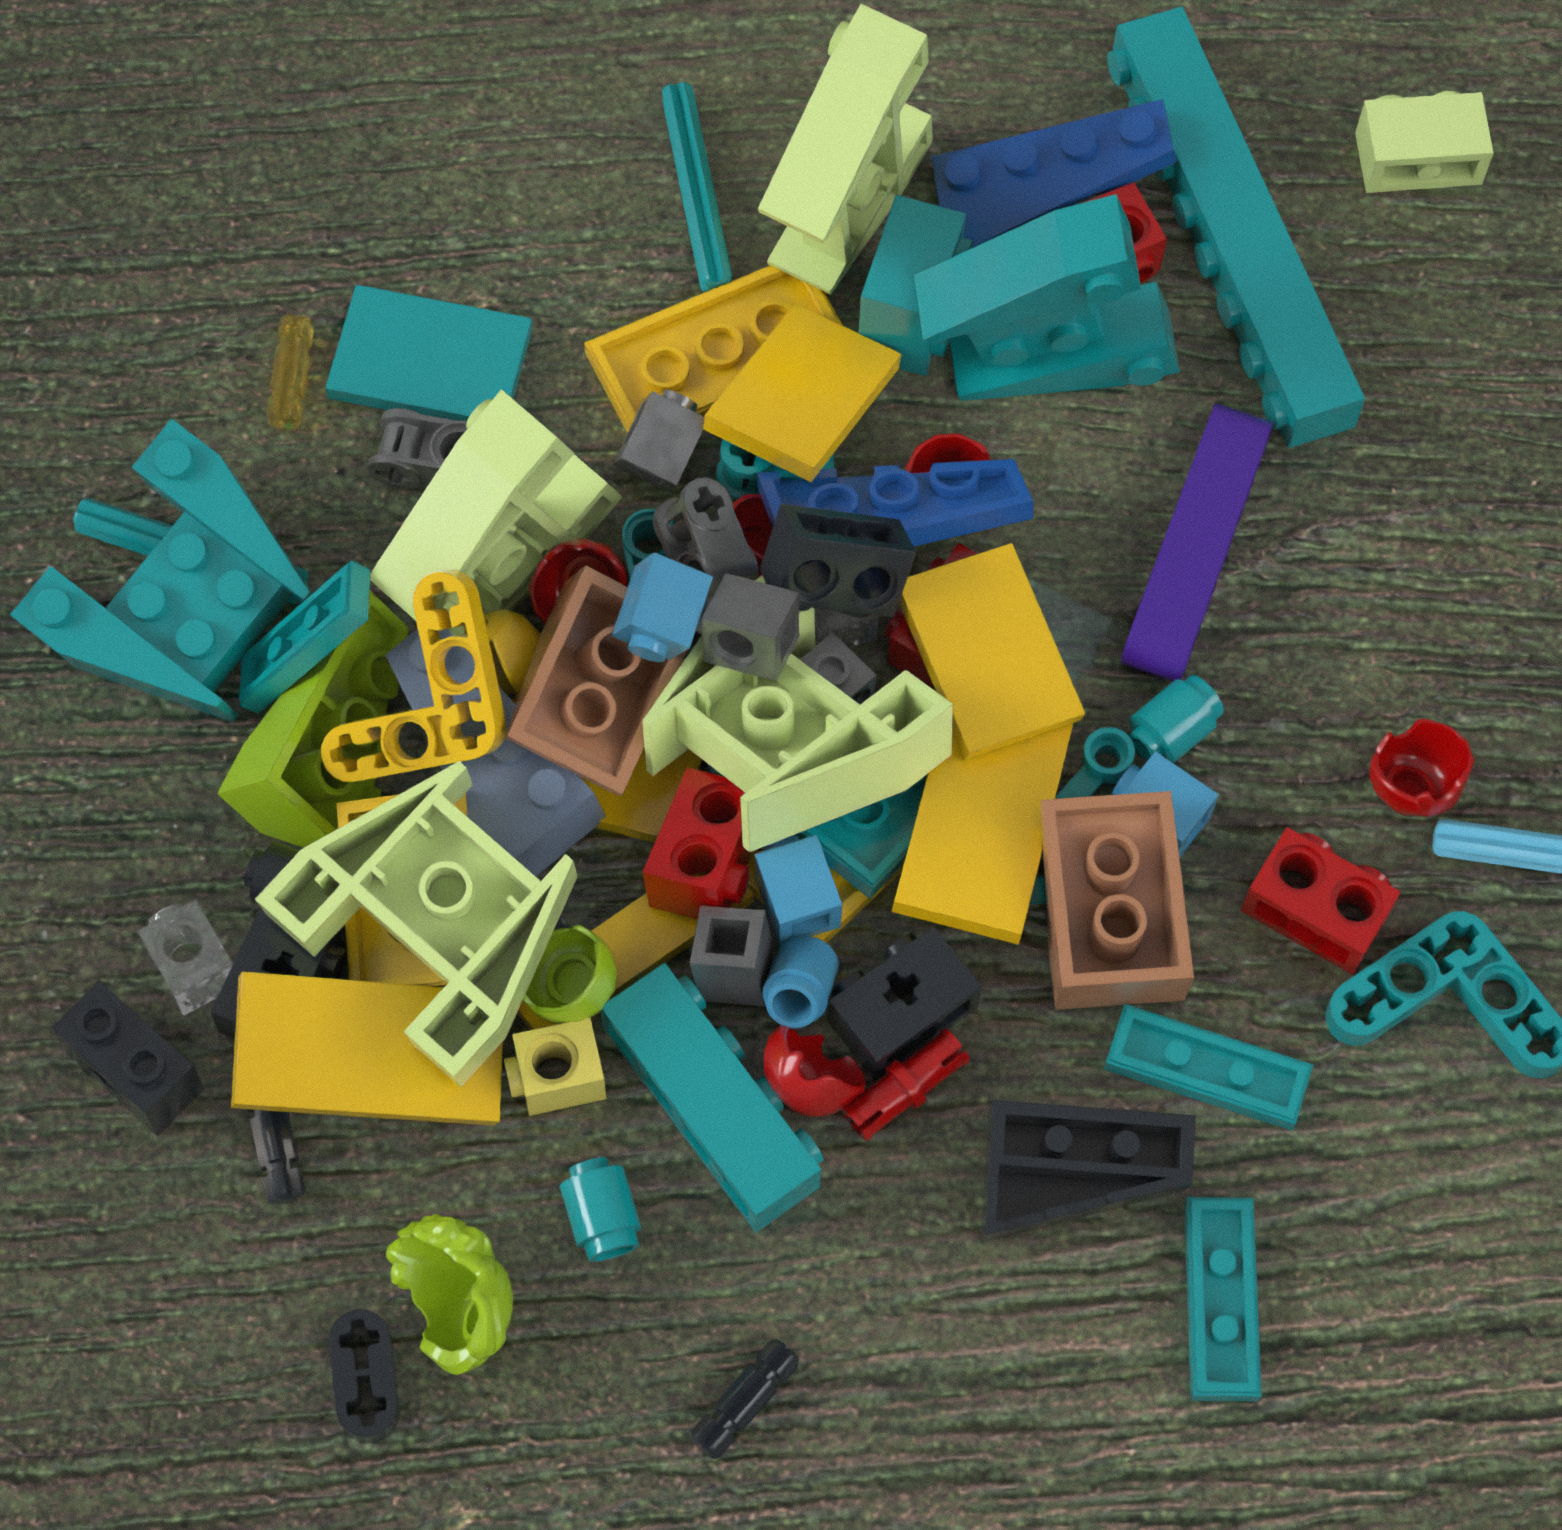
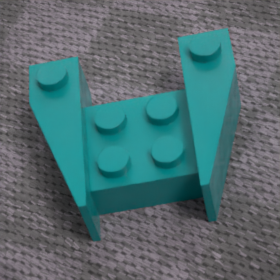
M1117 194L1054 210L914 275L923 341L925 344L950 338L957 394L960 401L1120 387L1129 384L1145 386L1160 381L1165 375L1180 372L1169 308L1157 282L1140 285L1131 226Z
M171 418L132 468L153 491L183 513L106 608L50 565L10 616L79 670L234 722L238 714L214 692L290 598H294L301 604L313 592L236 475L222 457Z

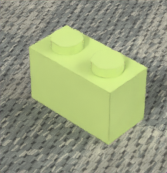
M1444 91L1434 96L1405 98L1399 95H1385L1375 100H1365L1355 132L1366 193L1482 185L1494 153L1482 92L1461 94L1457 91Z

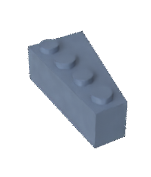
M416 629L386 654L412 710L434 706L419 631ZM448 629L439 630L441 640L454 636ZM454 646L446 655L445 668L453 680L466 683L473 676L475 662L472 655L465 648ZM499 687L507 731L515 704ZM479 689L462 695H453L454 704L481 698ZM470 713V720L461 724V731L463 736H473L477 745V737L486 733V726L484 721H473ZM421 727V729H422V731H423V733H424V735H425V737H426V739H427V741H428L427 734H426L425 730ZM505 738L496 751L473 760L461 762L467 767L473 784L466 792L468 818L535 877L600 824V820L606 817L595 794L578 775ZM455 763L441 765L440 768L444 770Z

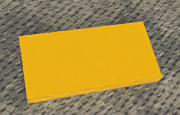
M769 265L584 342V347L589 362L628 433L643 399L652 391L659 395H662L664 389L680 393L694 401L698 405L695 412L705 417L706 412L795 303L840 325L842 323L824 291Z
M1073 723L967 760L964 759L952 731V755L931 770L927 776L892 912L1019 945L1043 850L1040 803L1041 800L1055 799Z
M241 972L238 977L231 1108L495 1126L500 1122L503 1042L466 1083L460 1087L413 1046L404 1033L407 1027L444 987Z

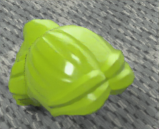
M438 1214L424 1216L421 1221L411 1222L406 1228L401 1229L397 1233L399 1238L388 1246L386 1258L393 1264L390 1272L391 1281L400 1289L411 1290L412 1301L421 1310L426 1319L427 1328L422 1333L423 1339L419 1347L421 1351L443 1370L450 1374L459 1375L483 1365L491 1355L503 1347L506 1340V1331L512 1317V1286L508 1273L495 1258L489 1237L480 1229L474 1226H467L464 1221L448 1216L442 1217Z

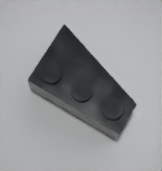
M993 1100L988 1110L980 1243L1184 1192L1193 1183L1196 1115Z

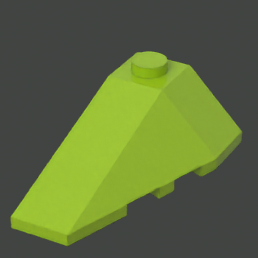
M369 590L368 620L279 696L243 744L217 793L261 834L305 848L338 829L336 803L381 797L382 790L374 787L376 778L356 782H343L334 778L326 770L321 759L323 740L333 728L357 720L386 715L389 699L398 695L399 682L386 654L407 638L409 628L372 591ZM351 740L349 745L342 747L344 758H353L356 762L361 757L383 752L381 740L359 745L353 744Z

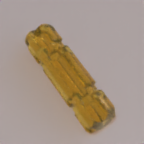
M287 314L281 318L277 338L280 339V343L276 345L270 384L272 394L268 397L266 411L269 425L277 429L293 430L301 424L303 406L300 404L305 396L310 361L308 350L312 347L314 333L311 319L304 315L295 316Z

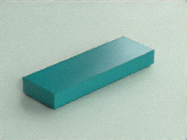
M354 561L343 566L242 655L239 691L241 707L259 714L368 620L370 569Z
M1124 1004L1103 1070L1293 1131L1313 1064Z
M1187 1197L1184 1202L1191 1401L1258 1402L1262 1394L1254 1198Z

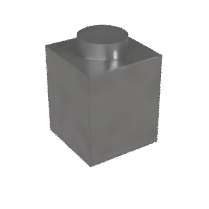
M700 906L690 966L696 987L705 1002L765 1006L763 987L769 974L774 954V946L765 910Z

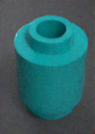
M1191 675L1184 681L1174 680L1129 718V725L1132 731L1129 737L1133 741L1135 751L1146 762L1156 751L1174 764L1216 729V720L1224 713L1222 702L1212 687L1198 676Z
M606 1157L589 1159L570 1167L568 1170L571 1178L563 1181L559 1187L577 1248L585 1249L588 1262L605 1261L636 1250L640 1246L636 1232L641 1230L642 1227L624 1167L621 1165L609 1166Z

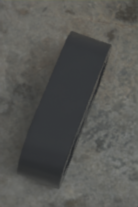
M355 1309L339 1317L332 1326L329 1335L335 1410L342 1429L350 1438L360 1443L373 1444L386 1439L394 1432L399 1422L400 1403L394 1348L385 1321L378 1314L370 1310ZM366 1327L370 1338H379V1343L368 1347L369 1368L358 1370L357 1359L352 1348H343V1343L354 1339V1329ZM371 1383L372 1393L377 1404H387L386 1410L376 1413L375 1424L371 1426H363L358 1415H349L350 1409H356L361 1405L360 1384Z

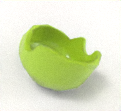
M575 925L570 929H555L523 1001L536 1015L555 1024L580 1022L602 1011L615 991L617 978L615 960L607 944L581 925Z

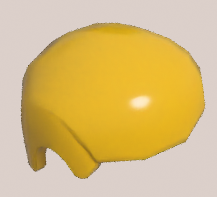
M506 609L494 610L483 615L498 686L506 695L516 694L511 699L516 705L541 633L522 614ZM463 625L464 634H467L466 625Z

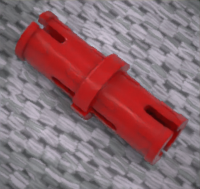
M943 1028L937 1036L902 1063L893 1060L884 1067L886 1075L842 1108L841 1111L846 1119H852L849 1124L867 1142L872 1138V1135L910 1106L917 1110L927 1102L925 1094L961 1066L967 1065L970 1062V1058L966 1051H959L963 1046L948 1029Z

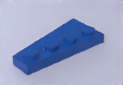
M1163 99L931 156L939 206L967 213L964 238L973 240L972 248L1054 210L1076 205L1078 202L1099 192L1103 194L1108 193L1177 162Z
M1014 459L933 463L929 473H910L899 469V465L874 466V475L837 477L836 468L821 469L812 482L805 479L780 480L779 471L757 473L758 490L772 527L774 526L780 504L900 519L914 547L1033 519V499Z

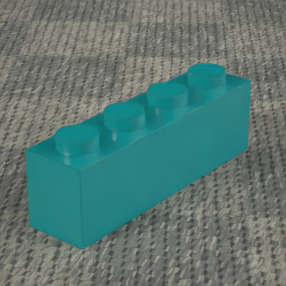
M663 963L605 1004L602 1011H600L602 1028L754 1232L757 1233L820 1188L821 1168L818 1164L824 1161L823 1156L805 1130L800 1128L793 1132L779 1114V1112L784 1110L781 1099L770 1087L769 1082L762 1076L754 1081L740 1061L745 1058V1054L733 1034L723 1025L715 1029L703 1014L702 1010L707 1006L695 984L686 975L677 979L668 966Z

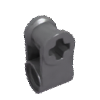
M388 409L381 418L380 426L384 433L377 455L369 459L367 472L377 482L389 487L425 491L458 439L467 430V422L422 415L407 409Z
M697 478L684 487L680 498H671L663 502L654 512V530L667 558L713 576L708 596H714L725 573L754 581L759 578L756 557L744 537L733 509L731 497L726 489L717 481L710 478ZM715 505V511L707 515L705 511ZM679 516L681 520L671 526L670 522Z

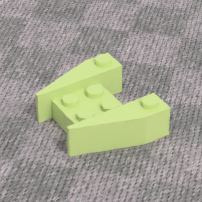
M860 4L850 23L842 21L836 28L828 47L830 58L758 207L759 213L787 226L770 254L767 264L830 295L891 210L895 195L901 196L933 141L932 115L906 104L908 97L929 63L927 34L863 4Z
M500 390L493 400L487 399L483 401L471 413L466 423L467 430L458 439L370 573V581L414 620H416L413 608V594L417 584L425 576L444 570H458L467 574L472 579L479 592L483 614L499 609L513 610L530 594L529 585L541 558L549 550L562 542L577 538L587 539L623 498L604 479L574 455L575 453L503 390ZM443 586V593L434 596V604L436 609L446 608L449 613L452 606L459 604V597L457 592H446ZM463 626L448 628L453 635L464 634Z
M763 576L755 580L757 582L765 583ZM814 608L799 611L800 636L777 682L704 662L702 635L642 720L646 771L652 776L690 749L745 792L740 797L743 847L749 852L906 791L952 755L953 704L907 670L903 671L860 705L800 660L815 647Z
M458 761L301 849L255 900L266 915L314 957L361 907L444 980L447 985L407 1027L404 1033L413 1046L458 1086L462 1087L506 1038L578 876L573 860L565 854L543 880L540 881L455 807L454 804L473 786L467 767Z

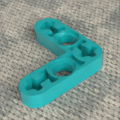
M1453 911L1442 916L1340 985L1333 993L1325 1012L1326 1025L1330 1033L1337 1040L1350 1046H1361L1372 1042L1449 988H1452L1513 1066L1522 1074L1532 1078H1547L1555 1075L1562 1068V1018L1487 925L1476 915L1465 911ZM1449 932L1457 939L1467 935L1472 940L1467 950L1468 955L1461 949L1455 950L1446 956L1440 966H1438L1433 956L1443 950L1450 938ZM1401 963H1409L1416 966L1425 977L1426 985L1424 989L1417 993L1400 991L1391 980V969ZM1490 980L1507 982L1516 993V1005L1507 1010L1491 1007L1482 995L1483 984ZM1378 990L1383 1000L1371 1009L1366 1018V1026L1359 1019L1348 1022L1343 1018L1348 1007L1346 1001H1349L1354 1007H1359L1372 999L1374 993ZM1525 1009L1530 1010L1532 1015L1525 1026L1520 1022L1515 1031H1511L1507 1027L1515 1023ZM1531 1034L1537 1040L1548 1036L1553 1041L1554 1046L1549 1051L1550 1057L1544 1052L1532 1055L1528 1051L1527 1046L1532 1040Z

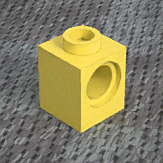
M586 1018L580 1022H567L512 1034L516 1056L504 1059L512 1098L525 1095L529 1116L606 1099L605 1081L591 1018ZM549 1058H561L571 1065L569 1071L557 1079H546L535 1072L539 1064Z

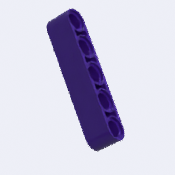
M1218 403L1214 404L1132 624L1120 664L1170 681L1182 680L1274 422Z

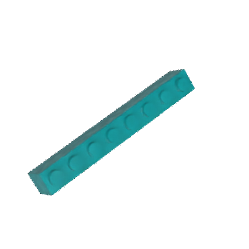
M1183 6L1117 25L1113 51H1109L1107 54L1110 75L1117 86H1124L1130 99L1129 107L1161 99L1164 101L1177 162L1155 172V175L1160 181H1167L1173 194L1172 207L1176 221L1182 230L1189 229L1196 244L1194 255L1199 272L1203 278H1211L1218 293L1217 308L1220 318L1226 328H1234L1240 341L1239 354L1243 369L1250 379H1257L1264 394L1262 405L1266 420L1274 422L1272 429L1280 430L1288 448L1355 428L1365 397Z

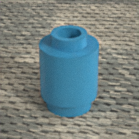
M796 936L784 941L778 948L763 987V999L769 1015L780 1025L790 1028H802L819 1019L825 1012L839 972L837 955L827 943L811 936Z

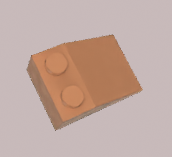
M584 566L566 580L539 637L504 738L617 796H621L644 748L642 720L679 669L687 650L671 660L665 658L663 662L649 661L632 654L628 650L629 643L612 637L628 587L588 566Z
M1171 791L1041 800L1048 949L1055 1010L1185 1001L1194 979Z

